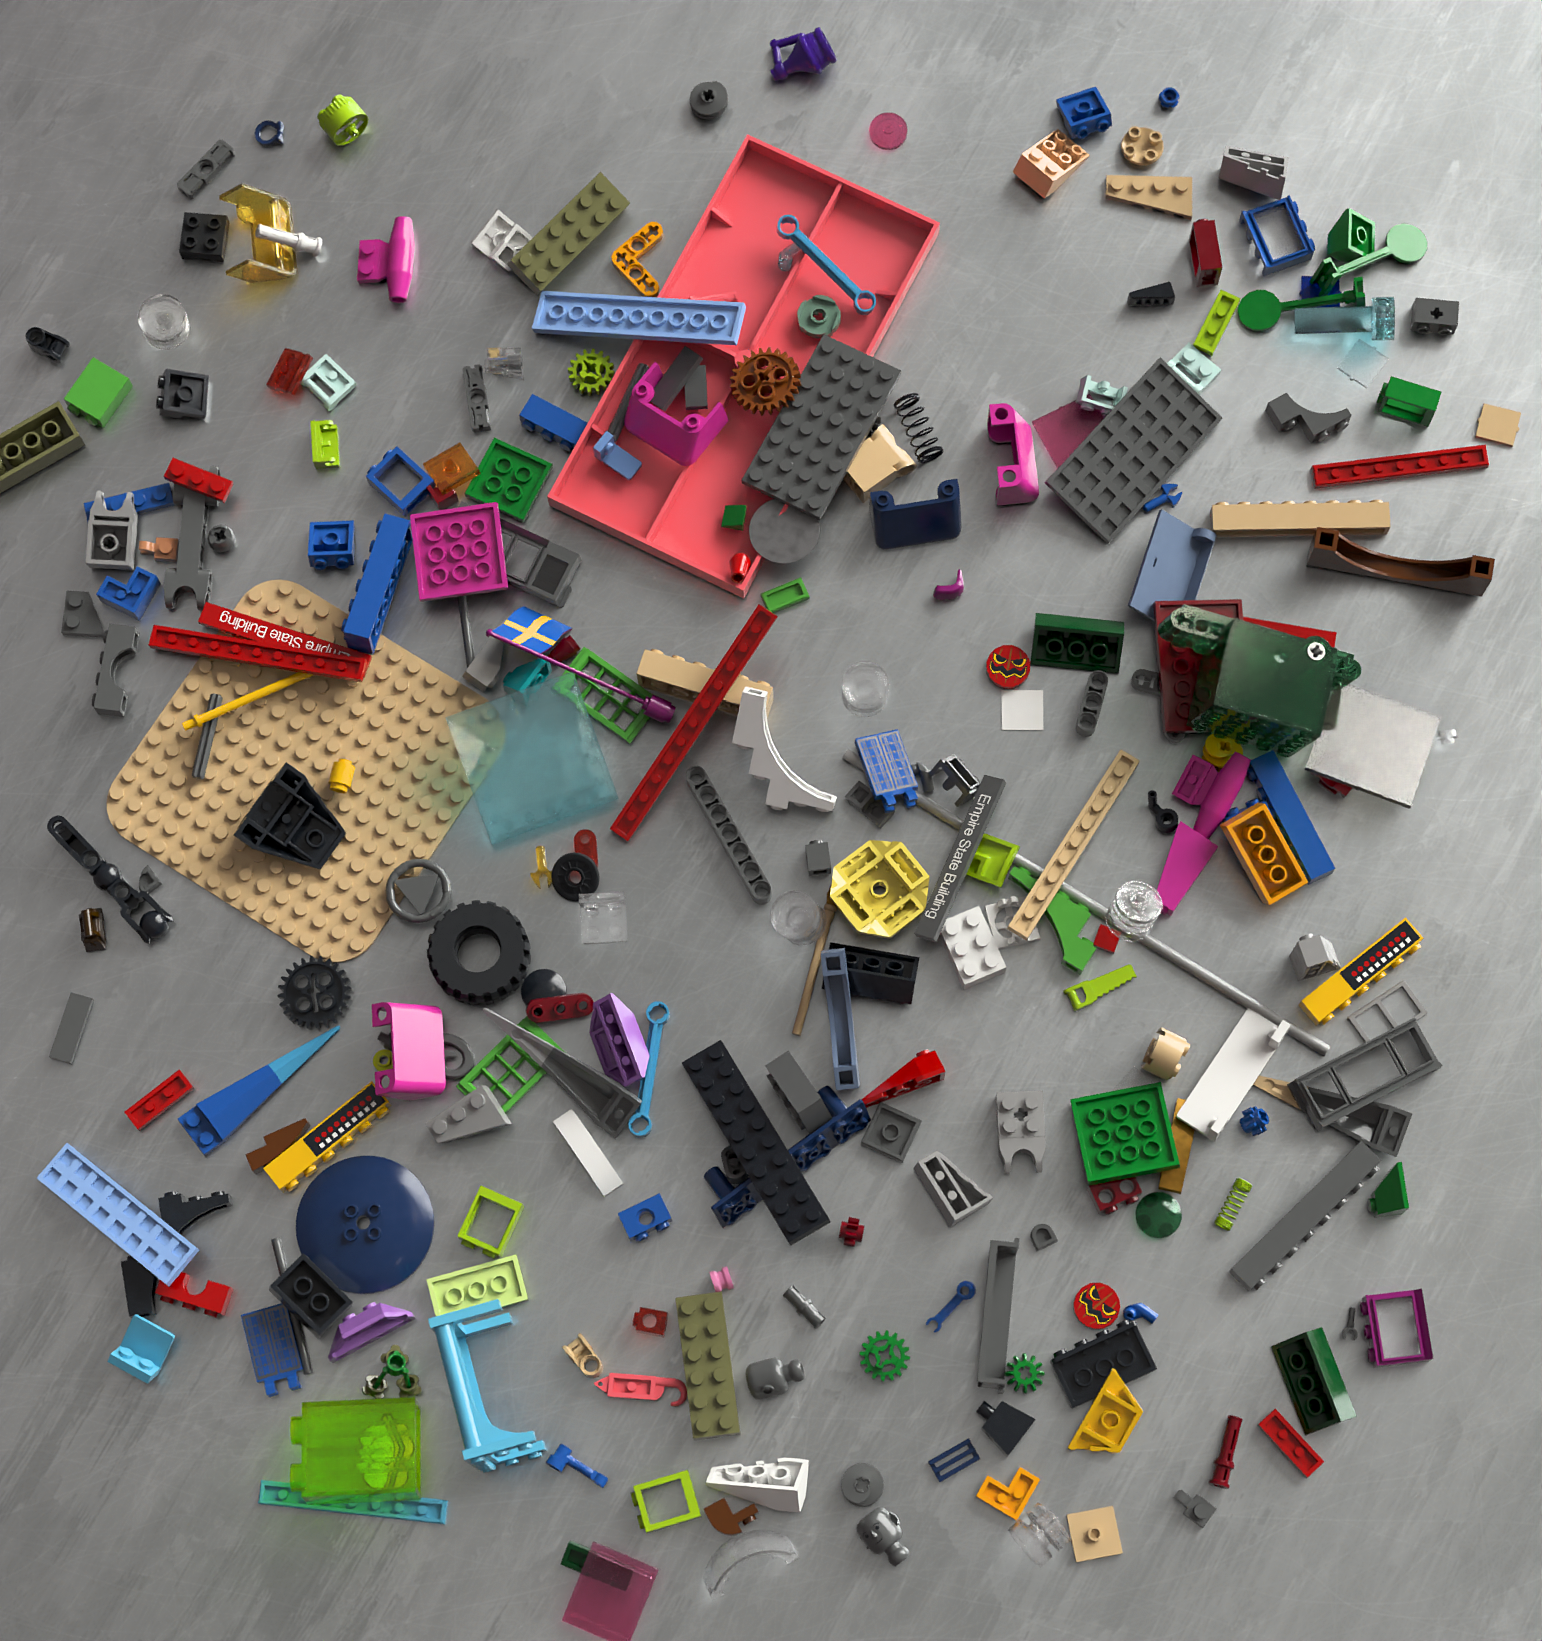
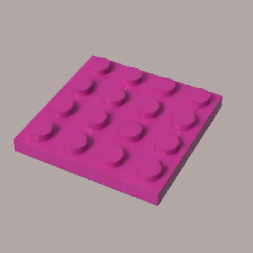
M497 502L410 515L419 600L421 602L508 589Z

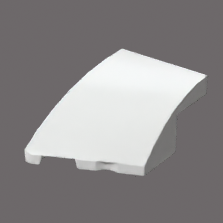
M496 209L471 241V244L503 269L511 271L512 269L507 263L533 237Z

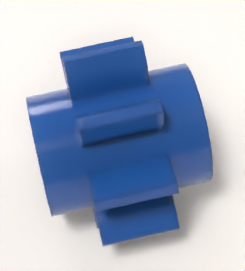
M1254 1106L1242 1111L1244 1117L1240 1119V1124L1246 1133H1252L1255 1136L1267 1131L1265 1125L1269 1123V1118L1263 1109H1257Z

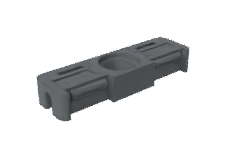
M222 139L218 140L177 183L179 191L185 193L189 199H193V194L204 183L207 185L221 171L220 166L231 155L235 156L233 148ZM204 165L212 167V170L207 174L200 172Z
M480 364L474 365V368H470V366L463 367L469 416L474 433L491 430L486 388L481 372L483 369ZM474 394H481L483 396V400L480 403L472 402L471 398Z

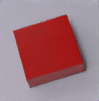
M1100 924L1093 947L1114 954L1122 931Z

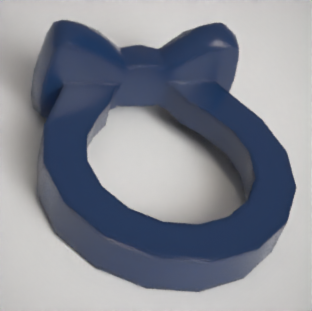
M269 120L263 121L255 130V138L260 144L265 146L272 145L275 142L283 144L284 124L281 121H278L277 124ZM271 126L277 130V135L270 140L261 139L260 134L265 127Z

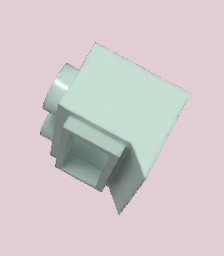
M1089 375L1081 378L1076 403L1081 404V409L1100 410L1103 416H1106L1128 390V387L1125 386L1120 389L1110 387V383L1107 381L1099 383L1091 381L1092 376ZM1088 391L1113 398L1112 406L1087 399Z

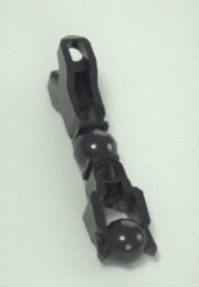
M60 815L52 817L47 824L50 834L89 872L97 888L107 891L113 896L122 908L120 911L121 916L140 935L142 940L150 944V939L163 936L167 931L168 922H174L173 917L162 909L147 892H138L122 878L119 868L102 859L99 853L64 817ZM62 822L54 828L55 823ZM90 857H97L95 865L87 866V860ZM122 888H127L128 894L124 898H119L117 896L118 891ZM147 901L155 910L145 913L138 925L129 915L132 909L138 907L139 902Z

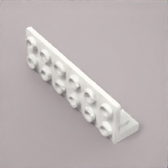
M1248 1008L1176 1117L1215 1142L1280 1045L1291 1025L1283 1020L1277 1026Z

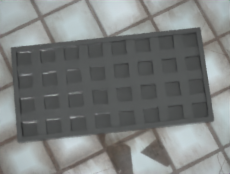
M823 334L805 366L801 378H799L801 386L797 387L799 394H792L795 400H787L788 407H782L781 412L778 414L742 478V484L815 519L821 520L901 376V370Z
M1160 357L1044 483L1108 544L1222 420V417Z

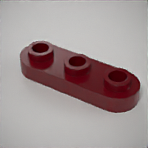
M586 993L538 998L528 1002L525 1012L527 1017L536 1023L583 1017L593 1011L594 1001ZM582 1001L587 1003L584 1009L579 1008V1004ZM560 1004L564 1005V1010L557 1012V1006ZM536 1008L542 1009L540 1015L534 1014Z

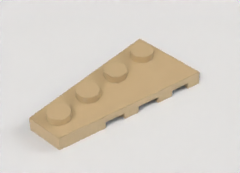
M1106 175V199L1129 205L1137 204L1144 206L1145 209H1157L1165 211V214L1173 216L1176 214L1184 216L1185 219L1192 220V177Z

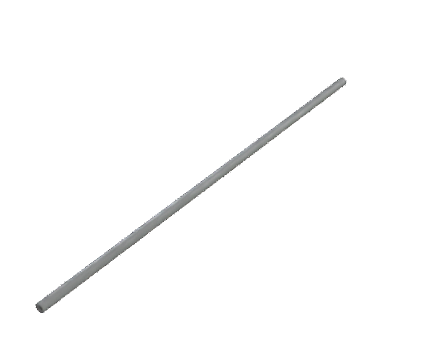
M848 749L843 755V759L864 771L859 755ZM915 791L918 800L915 801L917 805L960 831L964 822L963 819ZM1018 853L1012 862L1017 867L1028 870L1037 879L1044 870ZM1065 882L1058 890L1068 895L1075 903L1083 904L1096 916L1245 1008L1253 1010L1277 1026L1283 1020L1291 1025L1287 1034L1321 1055L1325 1056L1329 1050V1045Z

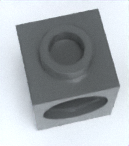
M814 840L805 845L809 876L830 874L831 862L828 842Z

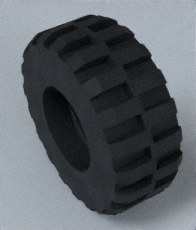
M473 900L472 904L465 905L461 903L452 912L450 909L443 914L444 918L441 921L437 920L433 926L435 930L428 938L427 958L436 982L446 994L453 996L459 1002H469L470 1005H479V1003L489 1005L493 1004L494 1000L499 998L503 1000L509 997L508 993L512 990L516 991L520 986V981L525 979L528 973V965L531 962L530 943L520 920L515 915H512L504 906H496V903L491 901L481 903L480 900ZM476 934L490 935L497 940L500 946L498 961L490 969L482 972L466 970L458 959V950L461 944L467 938Z

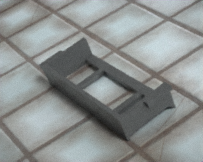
M1413 1018L1305 1073L1287 1084L1299 1108H1305L1318 1132L1327 1125L1430 1072L1440 1069L1443 1065L1436 1058L1417 1024L1416 1018ZM1408 1030L1426 1060V1063L1409 1072L1391 1041L1392 1038ZM1384 1043L1401 1076L1352 1100L1335 1068ZM1328 1072L1345 1105L1322 1116L1305 1083Z
M1015 1238L1013 1242L990 1240L977 1381L978 1387L998 1389V1394L1004 1393L1006 1385L1004 1373L1015 1260L1020 1238Z

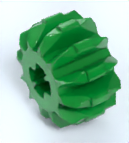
M1023 1353L1021 1362L1017 1356H1014L1013 1361L1016 1365L1010 1362L1007 1363L1006 1366L1013 1371H1006L1004 1375L1013 1377L1007 1381V1385L1016 1383L1013 1391L1017 1392L1019 1387L1022 1386L1023 1394H1027V1386L1030 1387L1032 1392H1035L1036 1387L1034 1383L1042 1385L1043 1381L1036 1376H1044L1045 1372L1036 1370L1042 1366L1041 1362L1036 1365L1032 1364L1035 1361V1356H1032L1027 1361V1355ZM1024 1368L1028 1369V1375L1031 1377L1029 1379L1026 1377L1025 1380L1021 1379V1373L1018 1372L1019 1369L1022 1371Z

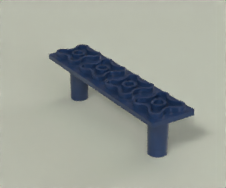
M824 1086L817 1092L833 1119L788 1149L800 1171L808 1170L815 1161L827 1156L834 1147L845 1143L851 1135L863 1130L868 1125L871 1118L861 1099L847 1107L830 1086ZM718 1166L710 1168L704 1174V1179L720 1199V1201L711 1206V1209L722 1228L735 1223L742 1214L753 1210L757 1203L762 1200L750 1178L734 1187L728 1182L727 1177Z

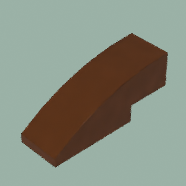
M304 1118L264 1136L265 1146L245 1154L252 1171L255 1174L264 1171L263 1168L303 1137L311 1126L309 1121Z

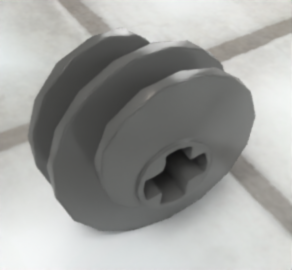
M717 81L700 83L694 87L690 94L692 112L703 119L719 117L725 111L728 104L726 88Z
M859 1463L847 1469L843 1475L841 1487L845 1498L852 1505L867 1507L877 1502L881 1497L884 1483L880 1472L874 1466ZM859 1479H862L863 1482H869V1485L866 1486V1491H863L862 1488H856Z

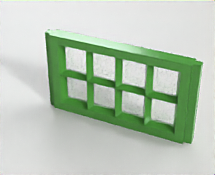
M583 647L569 665V667L643 700L646 696L650 697L652 695L588 648ZM567 670L552 687L556 693L629 744L632 743L651 718L643 714L644 709H641V703Z
M527 1016L518 1024L519 1027L562 1050ZM507 1034L456 1087L466 1096L481 1085L488 1086L505 1114H507L547 1072Z

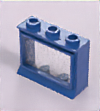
M1290 195L1281 199V201L1277 200L1248 211H1242L1240 215V224L1245 223L1248 228L1246 232L1247 239L1249 241L1253 240L1255 244L1256 259L1261 258L1264 265L1263 277L1312 259L1315 251V244L1311 238H1308L1306 233V224L1304 220H1300L1298 215L1297 203L1295 201L1292 202Z

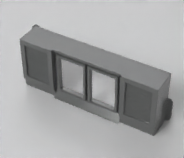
M462 501L459 507L471 506ZM500 518L502 533L511 536L504 551L505 565L518 540L539 549L525 579L506 572L508 584L562 608L572 591L569 584L581 562L580 555Z

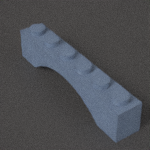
M845 948L822 950L821 963L829 1013L836 1090L859 1088L860 1078Z

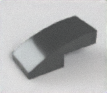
M699 365L685 384L686 410L708 409L706 365Z
M858 781L845 795V799L879 828H882L895 813V811L885 813L882 800H875L871 789L861 781Z

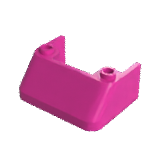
M654 362L632 390L624 424L628 432L678 464L690 466L729 421L722 403L718 402L706 418L699 414H690L680 423L650 404L649 402L654 397V388L663 377L658 363Z

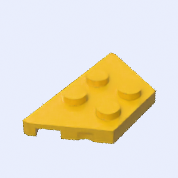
M1111 1369L1070 1441L1069 1449L1103 1450L1120 1453L1143 1410L1115 1369Z

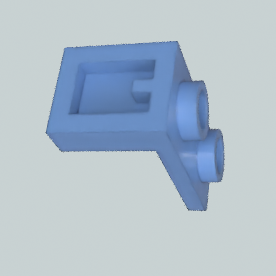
M607 431L593 447L594 456L627 480H631L642 466L641 461L616 445L614 436Z

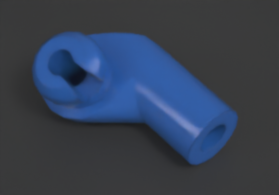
M1143 1303L1128 1305L1123 1311L1124 1318L1126 1320L1129 1319V1321L1143 1317L1153 1324L1158 1317L1156 1312Z

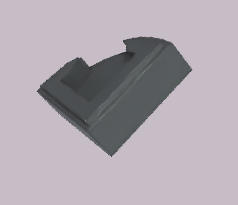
M147 865L141 872L139 890L149 894L162 885V883Z

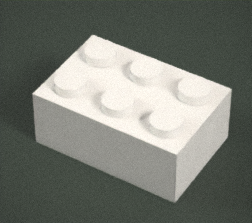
M979 906L946 919L939 936L963 990L1005 973L1006 965Z

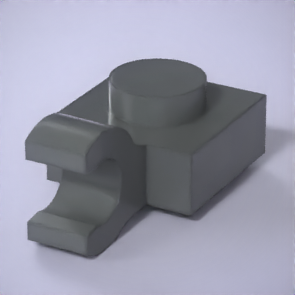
M1178 1490L1173 1497L1186 1507L1183 1514L1201 1528H1204L1217 1509L1198 1494L1192 1499L1184 1491Z

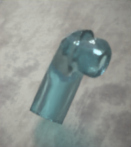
M792 243L779 253L778 266L782 271L791 269L793 256L801 251L795 243Z

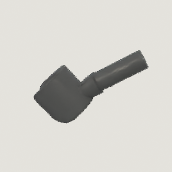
M1352 1307L1349 1309L1347 1327L1343 1329L1342 1336L1346 1339V1332L1352 1330L1354 1332L1353 1340H1355L1358 1333L1354 1329L1355 1308Z

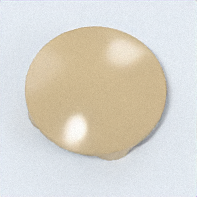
M1131 127L1121 141V151L1124 157L1136 165H1149L1156 162L1161 157L1164 149L1161 133L1145 127Z

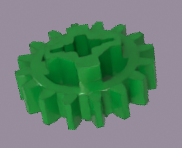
M888 1330L885 1331L884 1336H881L879 1331H876V1338L869 1335L867 1338L870 1343H862V1347L866 1350L859 1353V1356L865 1357V1360L860 1362L861 1365H867L865 1373L872 1372L873 1380L877 1376H881V1382H884L885 1377H889L890 1381H893L894 1374L901 1377L900 1369L907 1370L908 1368L904 1361L910 1360V1357L905 1355L909 1351V1347H902L905 1340H896L897 1333H894L892 1337L889 1336ZM887 1341L884 1346H874L877 1342ZM895 1345L900 1351V1359L894 1354L893 1349ZM890 1347L889 1357L891 1359H886L879 1365L881 1362L879 1353H884ZM869 1353L875 1357L876 1364L874 1367L870 1363ZM890 1365L896 1367L891 1371L882 1372L884 1367Z

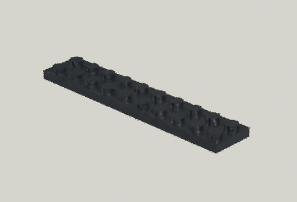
M719 1040L683 1061V1067L789 1245L795 1244L831 1222L723 1042Z

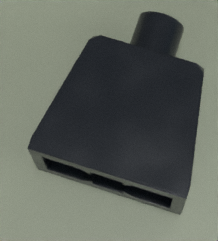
M984 1401L976 1411L987 1420L981 1428L982 1431L1007 1457L1036 1420L1001 1401L996 1409Z

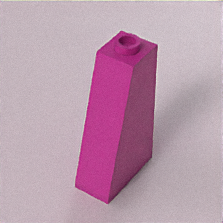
M1181 821L1177 826L1152 902L1155 905L1154 908L1163 915L1167 913L1171 916L1218 848L1216 844Z

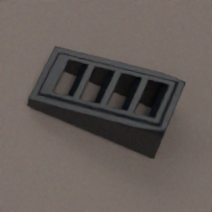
M1165 282L1130 292L1127 303L1128 305L1174 304L1175 294L1171 282Z

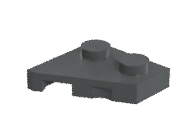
M66 591L61 630L63 635L104 638V630L89 592Z

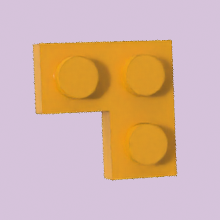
M1019 1467L1009 1487L987 1475L975 1497L1017 1521L1040 1479Z

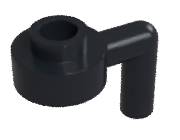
M1149 791L1148 806L1156 815L1157 828L1162 832L1174 831L1178 826V814L1172 809H1162L1157 804L1156 791ZM1165 821L1171 822L1170 824H1164Z

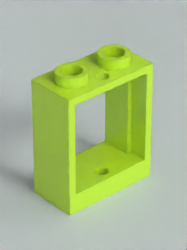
M480 1185L457 1235L462 1240L461 1245L470 1249H474L475 1246L483 1249L482 1254L493 1259L495 1256L502 1257L522 1214L524 1205ZM484 1200L514 1212L498 1248L468 1236Z
M688 1470L633 1486L635 1492H631L634 1507L639 1505L641 1515H638L637 1519L640 1529H645L646 1533L701 1518ZM681 1479L690 1513L650 1524L641 1491Z

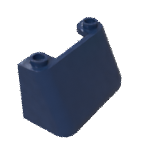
M958 478L941 482L937 489L938 499L895 505L893 496L889 492H870L869 512L876 545L881 549H894L957 538L961 533L962 527Z

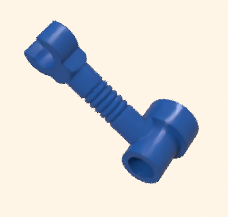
M971 1281L961 1282L957 1286L955 1296L935 1317L929 1318L926 1325L932 1320L937 1321L938 1327L934 1330V1333L938 1332L944 1320L953 1312L957 1305L963 1300H968L975 1296V1285ZM964 1286L969 1289L968 1295L962 1293Z
M560 1444L555 1453L551 1454L546 1461V1464L561 1473L565 1466L568 1465L602 1488L608 1481V1478L601 1473L585 1466V1464L570 1456L572 1450L563 1444Z

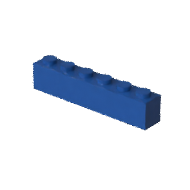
M1274 750L1252 759L1247 770V776L1251 782H1255L1258 788L1256 792L1259 799L1267 802L1273 819L1308 880L1307 884L1309 885L1331 875L1336 868Z

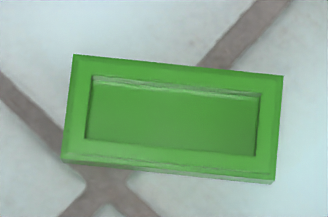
M801 577L760 594L766 609L772 613L810 599Z

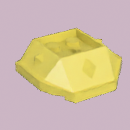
M869 840L834 867L830 899L857 933L890 939L923 914L926 908L930 876L902 842ZM877 886H882L886 892L882 895H877L873 889Z

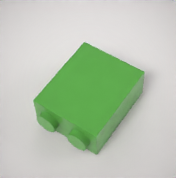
M93 357L64 400L68 406L67 409L77 416L81 414L91 425L96 426L98 424L104 428L133 385L128 377Z

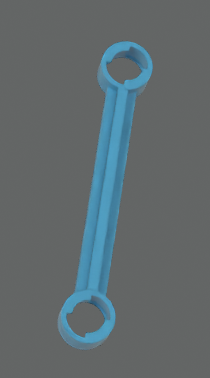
M784 215L778 220V235L783 239H791L854 301L853 306L857 313L868 315L874 310L876 305L874 294L867 290L862 291L799 230V222L794 216ZM794 223L796 228L793 233L787 234L781 230L780 224ZM862 298L871 299L873 304L870 309H861L858 306L857 300Z
M659 1001L651 1003L646 1010L647 1019L650 1022L646 1047L650 1056L645 1077L640 1080L638 1098L642 1102L628 1123L631 1134L637 1138L646 1137L652 1130V1123L649 1118L662 1029L670 1016L666 1004ZM662 1007L666 1014L661 1019L653 1021L650 1018L652 1008ZM636 1118H644L649 1126L647 1125L639 1133L634 1132L632 1129L634 1120Z

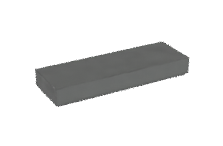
M685 346L654 388V397L650 402L665 412L703 358Z
M71 992L49 1055L50 1058L69 1064L73 1063L94 1001L93 998Z

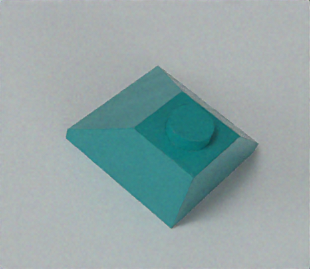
M538 658L516 667L513 672H508L503 679L504 691L526 706L551 674L550 662Z

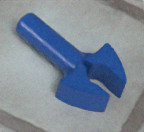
M1163 484L1161 486L1162 495L1145 503L1143 510L1149 512L1164 503H1170L1172 508H1174L1178 504L1182 492L1176 496H1168L1170 491L1177 489L1178 485Z

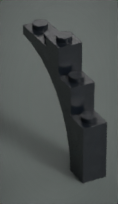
M178 1191L164 1193V1197L158 1198L161 1219L180 1235L201 1218L217 1210L233 1206L232 1197L228 1193L225 1194V1191L211 1193V1197L207 1198L193 1196L188 1198L187 1202L185 1196L178 1194ZM128 1256L126 1261H121L129 1317L132 1318L135 1314L141 1317L156 1315L155 1291L158 1278L132 1256Z

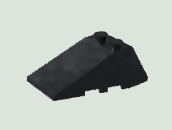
M286 762L252 805L233 836L252 849L321 870L346 832L321 800L319 794L313 789L306 776Z

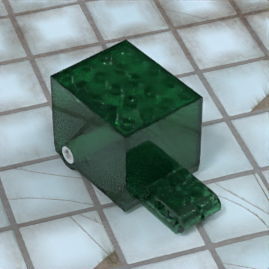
M1186 604L1174 610L1158 626V634L1162 639L1172 642V645L1175 647H1189L1194 652L1202 654L1186 726L1193 727L1192 729L1196 732L1204 733L1207 731L1213 733L1215 737L1220 739H1234L1235 743L1240 745L1251 744L1261 751L1274 750L1281 757H1290L1321 737L1330 692L1343 689L1361 675V666L1356 660H1353V654L1331 647L1329 642L1320 636H1310L1304 639Z

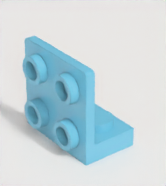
M135 1314L121 1345L110 1354L107 1362L148 1384L159 1374L175 1335Z

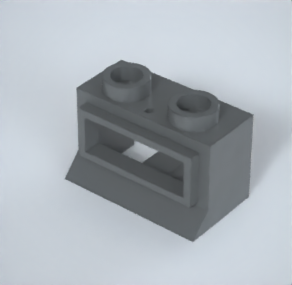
M955 754L943 760L940 759L929 772L931 777L941 771H944L949 776L942 785L944 790L948 791L955 785L960 789L963 794L954 803L957 807L974 798L980 786L979 779L970 773L965 767L963 760L958 759Z

